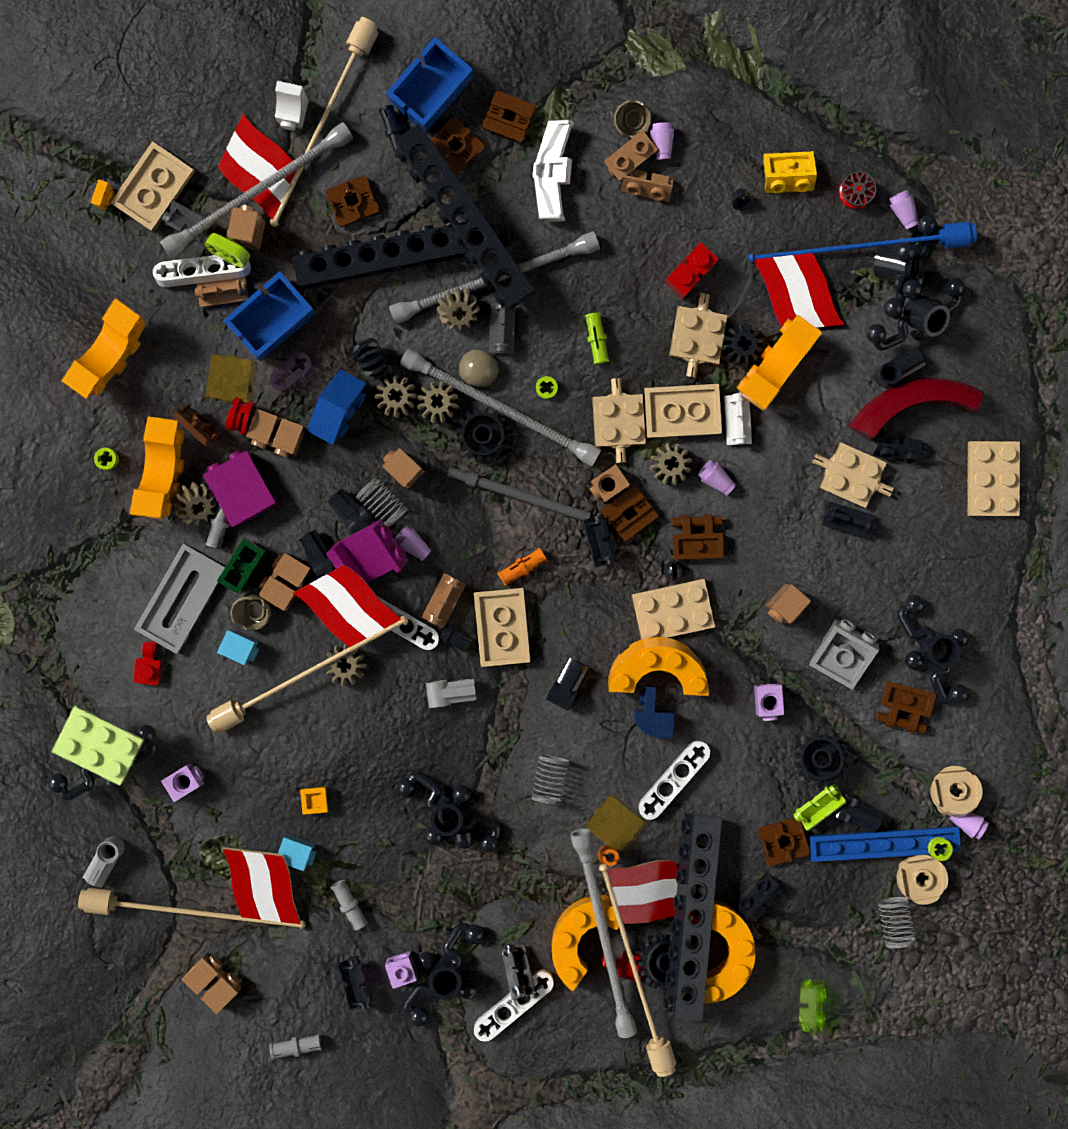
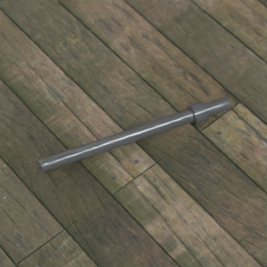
M450 467L447 474L448 477L463 481L465 485L471 487L476 485L579 520L590 518L591 513L480 477L479 473L473 471L468 473Z

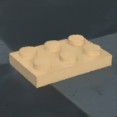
M152 141L110 203L154 232L162 221L164 213L169 211L171 201L177 199L195 171Z
M719 384L644 389L647 438L722 434Z
M968 442V516H1020V442Z
M705 579L632 594L641 639L650 637L668 638L715 627Z
M523 588L475 592L474 600L481 667L530 662Z

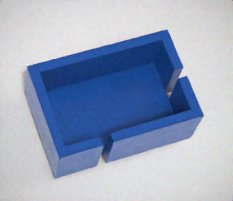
M436 37L420 53L422 63L425 64L423 68L421 60L416 58L386 92L388 102L403 115L407 114L409 120L415 125L420 124L425 132L433 126L474 78L473 69Z
M280 271L263 285L270 293L267 297L260 290L256 291L223 320L260 362L316 314L313 308Z

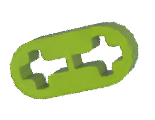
M212 233L204 243L209 252L237 267L243 268L250 259V254L246 249L216 233Z

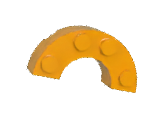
M116 298L102 318L104 325L98 338L84 355L73 362L62 379V382L86 399L93 395L99 396L109 380L115 374L119 375L127 366L125 360L130 354L133 355L141 344L138 339L146 326L144 318Z
M797 315L793 321L788 319L780 329L783 335L773 348L769 345L760 356L763 359L759 367L754 364L737 387L740 390L739 394L762 411L767 408L781 386L822 333L800 315Z
M155 417L147 418L143 440L145 444L144 472L137 490L134 489L130 515L164 519L170 515L173 499L176 498L175 493H180V483H177L178 476L184 471V459H181V444L184 441L185 432L184 429H180L179 422L176 420Z
M667 637L645 638L629 645V648L615 659L608 677L609 692L634 693L636 684L642 676L651 671L662 670L672 673L679 679L684 695L709 696L706 673L699 657L685 644Z
M600 895L607 926L617 930L619 925L611 898L608 895ZM590 897L582 898L570 905L559 917L552 935V958L556 972L563 983L572 991H574L587 972V964L580 958L577 951L578 943L581 936L588 929L597 926Z
M714 899L711 929L719 932L726 939L727 952L724 960L717 967L707 971L704 1003L719 1002L737 993L749 979L755 963V944L747 924L731 906Z

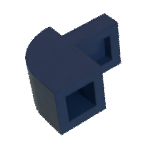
M645 685L644 691L639 693V706H643V710L633 709L635 722L645 734L651 737L673 739L674 713L654 711L656 687Z

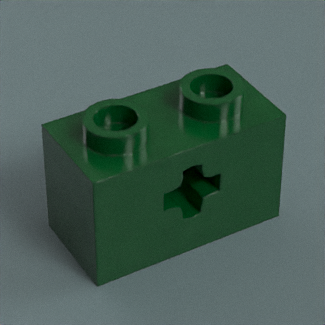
M243 538L217 579V582L237 594H243L269 551L251 540Z

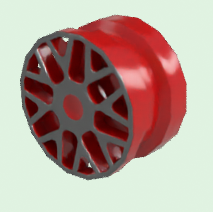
M852 172L847 175L839 187V199L849 209H862L874 198L877 190L876 182L866 172Z
M235 397L232 401L233 406L229 409L227 415L226 430L232 432L237 430L239 434L246 436L256 411V403L252 401L246 403L243 402L242 398Z

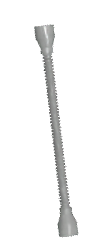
M343 122L329 132L326 138L321 140L320 145L318 144L312 150L310 149L304 155L302 154L299 158L293 160L291 164L288 163L286 167L270 175V178L267 177L264 181L262 180V183L259 182L254 188L252 187L243 195L241 194L235 200L230 201V204L227 203L222 209L220 208L214 214L212 213L211 216L209 215L203 221L198 222V225L192 226L190 230L185 229L181 233L171 234L161 240L160 244L170 258L175 257L193 240L194 236L199 235V232L202 233L207 227L209 228L215 222L217 223L218 220L220 221L226 215L231 214L233 207H241V205H244L247 201L249 202L258 194L260 195L266 189L268 190V187L271 188L276 182L278 183L279 180L281 181L287 175L289 176L295 170L300 169L305 163L307 164L308 161L310 162L316 156L318 157L321 153H324V151L328 152L333 148L346 145L353 140L352 134Z
M592 231L581 235L576 241L563 247V249L560 248V250L558 249L557 251L539 256L537 259L534 258V260L531 259V261L528 260V262L525 261V263L522 262V264L516 265L523 273L524 271L526 272L527 270L529 271L544 265V263L547 264V262L550 263V261L553 262V260L565 258L568 255L593 253L600 250L596 235ZM509 276L500 277L498 282L509 278ZM480 278V280L477 279V281L474 280V282L462 284V286H457V288H459L460 293L464 289L470 292L476 290V288L485 287V283ZM455 287L453 289L451 288L450 290L448 289L447 291H449L452 294L454 293ZM446 291L427 297V299L424 298V300L421 299L418 302L415 300L390 305L389 309L395 324L408 321L414 314L421 312V310L435 304L437 305L439 297L447 298L445 295Z
M408 348L402 357L400 365L410 371L431 375L440 381L442 380L445 384L453 386V388L456 387L462 393H467V395L476 400L478 399L481 403L484 402V404L492 407V409L495 408L498 412L506 414L509 418L512 417L515 421L523 423V425L528 426L532 430L534 429V431L537 430L538 433L540 432L545 437L548 436L549 439L551 438V440L556 441L560 445H565L569 451L573 452L582 462L591 467L596 461L601 449L592 444L580 443L576 440L568 439V437L565 438L564 435L562 436V434L557 433L553 429L551 430V428L548 429V427L540 424V422L537 423L534 419L531 420V418L526 417L523 413L520 414L517 410L509 408L506 404L503 405L500 401L492 399L489 395L481 393V391L472 386H467L461 380L459 381V379L453 378V376L450 377V375L442 372V370L439 371V369H436L431 363L427 362L420 353L411 348Z
M587 828L573 831L570 836L573 847L583 863L616 1002L617 1017L615 1025L617 1033L621 1038H629L637 1033L635 1019L625 1004L594 873L591 853L593 844L591 832Z

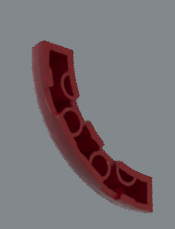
M925 378L907 381L873 398L857 413L847 428L870 440L876 436L881 427L895 414L905 408L924 403L951 405L971 413L978 409L984 397V391L950 379Z

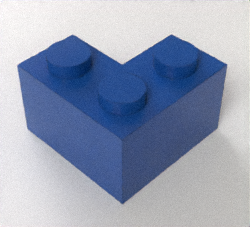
M340 369L320 394L307 431L332 445L338 437L343 438L349 428L346 422L351 420L356 410L355 406L360 407L366 397V394L363 393L366 383Z

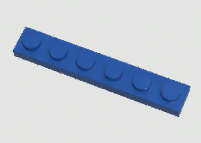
M958 826L876 831L875 833L856 832L810 835V860L818 862L929 854L928 843L934 837L945 838L952 845V853L961 852L960 831ZM936 844L935 848L937 850L934 851L935 854L938 852L944 853L946 850L943 847H946V845Z

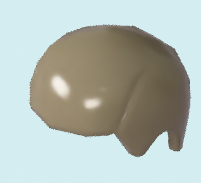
M638 100L625 101L618 106L614 113V125L617 131L624 137L633 138L642 130L646 133L652 123L650 110L646 104Z
M475 349L469 351L462 356L459 363V375L465 383L471 386L487 387L496 380L499 373L497 360L492 354L484 350Z
M244 594L233 603L230 614L235 625L238 624L246 631L261 629L269 622L271 609L267 600L258 594Z

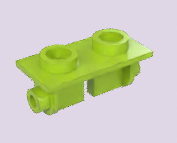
M834 783L830 787L826 786L825 790L815 796L813 800L807 802L801 808H797L796 813L793 815L809 831L847 802L838 786Z

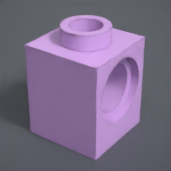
M779 683L754 685L756 715L763 717L764 721L778 720V715H784L782 685ZM767 696H773L775 699V705L771 709H765L763 706V700Z
M190 763L161 782L173 802L203 785L202 779L204 776L198 766H193ZM181 775L189 777V787H184L180 784L179 779Z
M411 951L387 958L385 967L393 989L417 981L418 971Z

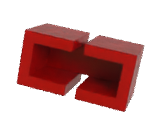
M700 242L685 258L684 262H681L668 276L664 284L683 300L698 284L699 280H702L716 265L719 258Z

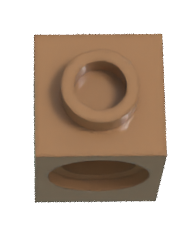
M614 465L590 482L592 487L589 489L597 501L602 499L603 502H606L630 484L617 465ZM605 478L612 479L615 483L614 490L611 492L604 491L601 488V481Z

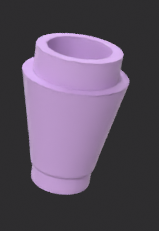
M672 123L652 124L650 134L653 144L658 149L655 152L656 160L671 159L674 137Z
M905 190L889 198L891 201L890 207L906 229L918 224L919 220L913 194L910 195L909 191Z
M709 460L698 473V476L702 478V482L725 495H728L736 485L718 462L714 463Z
M407 525L395 537V541L404 551L421 561L431 552V549L428 548L414 528L410 529Z
M972 812L966 816L949 817L969 837H975L978 840L982 837L989 824L984 820L985 817Z

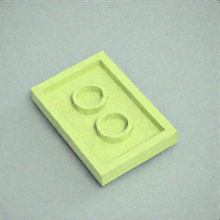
M76 705L52 752L118 785H122L144 738Z

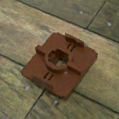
M496 90L482 128L498 134L502 138L506 137L522 143L526 138L527 130L535 114L536 105ZM505 112L516 116L513 122L503 119Z
M455 117L451 118L431 139L450 169L457 175L467 168L470 162L485 148V145L471 133V130L467 129ZM454 140L462 145L457 152L450 147Z
M365 175L350 181L345 180L342 184L326 190L325 194L331 203L335 219L340 228L380 213L378 204L370 190L369 181ZM357 196L359 202L356 205L348 206L346 200Z
M191 404L184 405L181 410L178 409L173 414V417L203 445H211L214 441L221 438V432L216 431L211 426L209 421L211 418L195 412L191 408Z
M635 485L601 510L603 516L607 518L624 542L659 517L658 513L647 502L640 489ZM632 506L637 515L628 521L622 512Z
M795 817L758 827V834L769 867L810 855L802 822H798ZM788 836L790 844L779 846L778 839Z

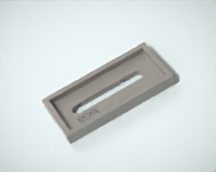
M182 544L134 630L170 651L179 654L219 584L217 579L225 566L192 547ZM192 571H198L199 578L170 628H165L163 625L164 618L170 611L184 583Z

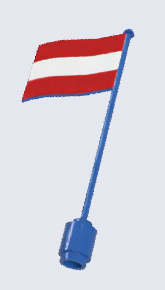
M968 221L943 224L942 229L938 231V235L753 255L751 253L748 256V260L751 263H755L766 284L774 314L781 327L788 319L793 321L797 315H800L816 328L844 325L834 308L826 278L814 256L815 253L939 240V244H943L945 249L969 247L970 244L976 243L977 231L975 223L969 224Z

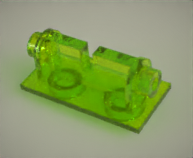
M803 980V984L800 985V1003L809 1004V1008L800 1007L799 1026H801V1031L810 1032L811 1028H813V1035H816L825 1025V1013H822V1003L826 1001V988H823V980H820L815 985H813L812 980Z

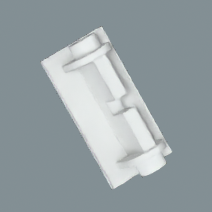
M739 393L724 396L727 445L752 444L749 400Z

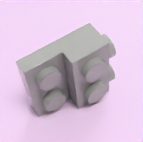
M835 619L823 637V642L810 660L809 665L853 690L878 653L879 643L876 642L877 638L873 634L866 631L861 634L854 630L855 625L850 621L843 619L840 622Z

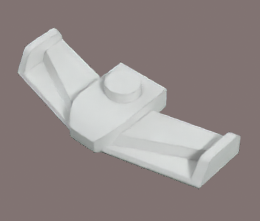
M572 120L548 121L539 153L533 166V178L540 220L549 222L565 221L560 185L570 184L572 159L562 156L571 127L574 125Z

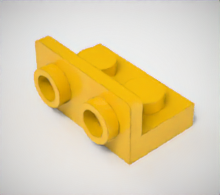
M813 151L764 154L765 193L779 194L782 192L814 190L817 172Z

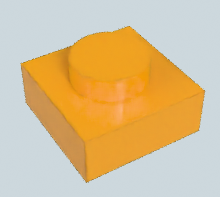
M98 179L90 203L96 208L106 211L115 196L114 188L108 182Z
M326 786L303 788L300 790L303 814L329 811Z

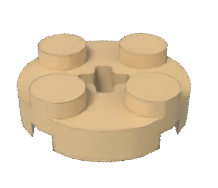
M949 766L935 776L931 784L930 793L932 801L940 813L961 817L970 814L976 809L982 798V785L975 774L973 776L967 771L968 769L961 766ZM953 786H957V789L963 791L959 797H955L954 794L950 793Z
M928 854L911 855L899 864L896 878L898 888L912 902L921 905L931 904L937 901L943 891L946 890L948 886L947 871L942 863ZM923 872L924 875L928 876V879L924 882L925 885H921L920 882L916 881L919 873Z

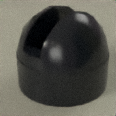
M736 189L731 195L732 206L736 210H745L752 204L751 195L746 189Z
M672 560L664 566V574L670 580H678L684 573L683 565L679 561ZM672 564H676L677 576L674 577Z
M459 830L454 834L456 845L462 849L469 848L474 842L473 830Z

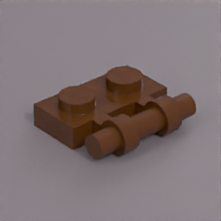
M685 514L682 517H672V527H682V534L672 535L673 559L724 558L723 533H713V526H722V516L704 514L701 517H690L689 514ZM704 526V534H691L690 527Z
M886 680L880 704L888 706L889 710L887 714L878 712L876 721L884 723L886 727L893 728L896 726L906 729V732L912 734L915 732L924 734L927 725L919 723L920 715L930 718L936 694ZM898 710L910 712V718L897 717Z

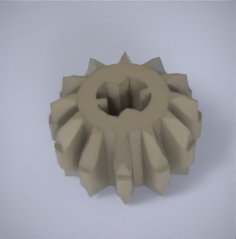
M455 287L452 294L446 290L445 295L447 298L439 297L438 300L440 306L437 307V313L440 315L441 323H447L449 329L456 325L459 331H461L464 324L470 328L471 323L469 320L477 321L476 312L480 310L479 305L476 303L475 295H470L467 289L460 293L457 287Z
M394 375L392 384L388 378H385L384 382L387 384V387L377 386L383 394H376L375 399L384 400L377 405L378 408L383 409L387 406L384 413L387 416L394 410L395 418H399V410L402 409V412L407 416L409 412L405 407L408 405L414 409L416 406L413 402L409 401L410 399H417L418 396L417 394L410 393L415 389L414 384L406 387L408 383L406 377L399 384L397 375ZM394 391L398 394L402 393L403 396H400L402 400L400 402L391 401L390 397H393L391 393Z
M432 381L430 382L432 390L429 391L425 386L421 388L426 396L418 395L417 399L425 403L419 404L417 408L418 410L427 409L422 414L424 419L432 414V423L436 422L437 416H440L441 422L445 423L444 414L447 413L450 418H453L454 414L449 409H458L459 407L457 404L451 403V401L458 399V395L448 396L453 391L452 386H449L444 391L445 383L443 381L439 383L438 389H436V385ZM439 396L443 397V406L441 408L438 406L436 408L432 407L434 405L432 401L434 397L438 399Z
M666 443V453L658 447L656 452L661 457L652 455L650 458L652 461L658 462V464L650 466V470L659 469L654 478L658 479L661 475H664L662 480L664 485L667 484L669 477H671L672 485H676V475L681 481L686 480L685 475L681 471L691 472V469L684 466V464L691 463L692 459H683V456L688 451L685 449L679 454V444H676L673 451H671L670 444ZM673 458L676 460L674 464L677 463V468L674 467L669 471L666 469L668 465L664 463Z
M192 482L189 489L182 485L184 492L175 493V497L178 499L173 502L174 508L177 509L176 514L179 518H183V521L188 525L193 521L198 526L201 519L208 522V514L215 515L213 507L217 506V501L214 499L215 496L212 491L207 490L208 488L204 484L198 487L196 483Z
M344 644L343 650L349 648L346 644ZM338 645L334 647L336 654L342 651ZM359 648L326 665L332 667L331 670L325 673L326 676L335 674L332 679L333 683H336L341 678V685L346 686L348 677L353 685L356 683L354 675L359 678L364 676L358 668L365 669L367 667L366 664L359 663V660L364 659L365 655L355 656ZM332 652L327 653L329 658L335 655ZM343 658H346L347 663L351 664V668H348L347 672L344 671L342 666H339V663L344 661Z

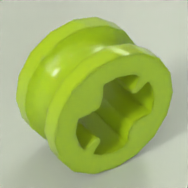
M542 377L536 383V392L542 398L550 399L558 391V384L552 377ZM551 381L554 384L551 387L554 389L551 394L548 392L541 393L540 389L543 387L540 385L542 382L549 383Z
M101 448L95 453L94 462L100 469L112 470L118 465L119 456L116 451L110 448ZM109 452L108 456L112 457V462H108L107 466H104L105 462L101 461V457L106 456V453Z
M934 837L928 843V852L936 860L945 861L952 855V845L945 838ZM936 844H945L946 847H943V849L946 851L943 854L939 852L935 854L934 851L937 850L935 848Z

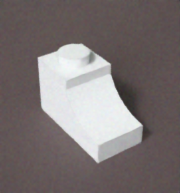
M277 81L275 89L277 97L275 119L280 124V127L284 129L295 130V127L302 129L309 101L303 87Z

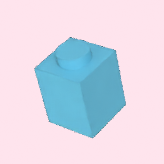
M230 629L227 630L217 653L246 665L249 661L253 662L259 652V648L256 647L259 641Z
M286 834L278 854H283L288 866L304 871L307 865L312 866L317 852L313 851L315 843Z

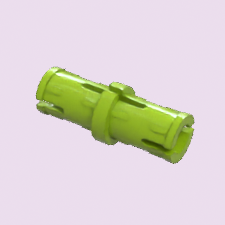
M601 313L585 315L589 332L587 340L588 343H591L594 364L609 362L605 343L607 334L603 332Z

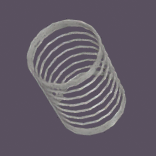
M376 477L358 493L356 498L358 500L361 499L360 502H362L378 487L377 485L381 479ZM382 487L378 490V492H377L373 497H371V498L364 504V506H366L379 492H381V491L383 490ZM390 490V491H388V492H386V493L384 492V493L379 497V499H381L384 495H386V494L389 493V492H390V494H391L392 491ZM390 494L371 514H373L385 501L389 499L388 497L390 496ZM377 499L367 510L374 506L379 499ZM393 499L388 503V505L383 510H381L375 516V518L378 517L390 504L394 502ZM401 503L397 504L396 506L394 505L381 519H383L390 511H392ZM400 506L384 524L388 527L392 526L408 508L406 506L401 508Z
M539 755V763H541L540 761L569 765V760ZM541 763L543 765L537 766L539 769H541L536 771V773L539 775H542L538 773L539 771L550 772L559 775H567L561 772L544 770L539 766H548L562 770H568L567 768L551 766L544 763ZM546 775L535 776L537 780H540L535 782H546L553 785L565 786L564 784L556 782L543 781L541 779H538L537 777H548L556 780L566 781L563 778ZM535 783L536 785H538V786H535V787H543V788H547V789H551V790H555V791H564V790H562V789L553 788V787L541 786V785ZM533 787V789L536 790V791H535V792H532V794H533V793H544V794H548V795H553V796L562 797V795H560V794L550 793V792H542V791H539V790L535 789V787ZM533 794L531 797L535 801L553 805H561L562 802L560 799L545 795Z
M893 897L878 902L881 913L893 912L887 915L910 912L904 911L910 908V906H904L909 903V899L906 897ZM897 907H909L903 910L886 911ZM911 912L900 916H883L896 917L882 923L884 929L896 928L886 932L894 934L886 937V947L904 948L916 943V938L912 937L915 933L910 932L912 930L890 932L902 928H913L908 927L913 924V922L908 921L912 917L906 916L911 914ZM903 917H909V918H910V919H908V920H903V921L889 922V920L897 919V918H903ZM885 922L893 923L888 926L899 923H912L910 925L900 927H888L883 925ZM899 934H913L911 936L891 938L892 936ZM902 940H913L905 943H892Z

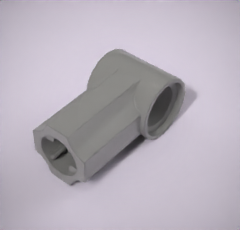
M474 679L451 682L441 680L426 683L429 708L477 700Z
M111 836L98 846L93 860L82 877L87 883L92 886L103 887L118 858L124 852L125 845L123 840L119 837ZM106 845L114 847L115 855L107 852Z

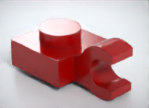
M143 642V658L138 657L135 659L133 683L160 685L162 660L155 659L156 642Z
M622 950L620 957L615 956L619 977L636 982L627 951ZM603 953L601 959L602 966L607 967L605 956ZM633 953L634 960H639L640 956Z

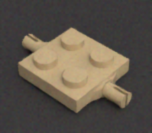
M700 293L697 308L681 306L677 308L669 356L682 358L689 362L686 377L696 378L698 364L709 363L718 365L720 362L727 315L708 310L709 294Z
M621 378L611 379L612 394L592 398L595 447L608 446L616 449V463H626L625 448L631 445L646 444L643 394L628 395L622 393Z
M840 443L835 454L830 459L817 453L814 458L823 462L813 459L812 463L825 468V476L819 488L866 508L871 496L876 491L890 497L891 493L883 490V488L893 491V487L880 482L886 462L846 444Z

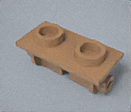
M642 130L608 157L604 163L608 166L607 170L612 177L615 176L620 181L624 175L629 174L658 149Z
M635 169L629 174L624 175L621 192L669 202L673 187V179H669V176L652 173L651 180H646L647 172Z
M246 277L196 283L195 295L199 299L200 307L241 302L249 298Z
M444 573L422 617L444 628L466 584Z

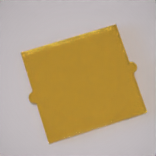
M212 354L205 397L222 399L226 403L238 397L242 398L243 402H247L253 360L235 358L234 355L222 356Z
M610 794L600 808L597 807L595 809V814L585 827L607 845L614 847L619 854L628 841L634 839L633 835L644 821Z

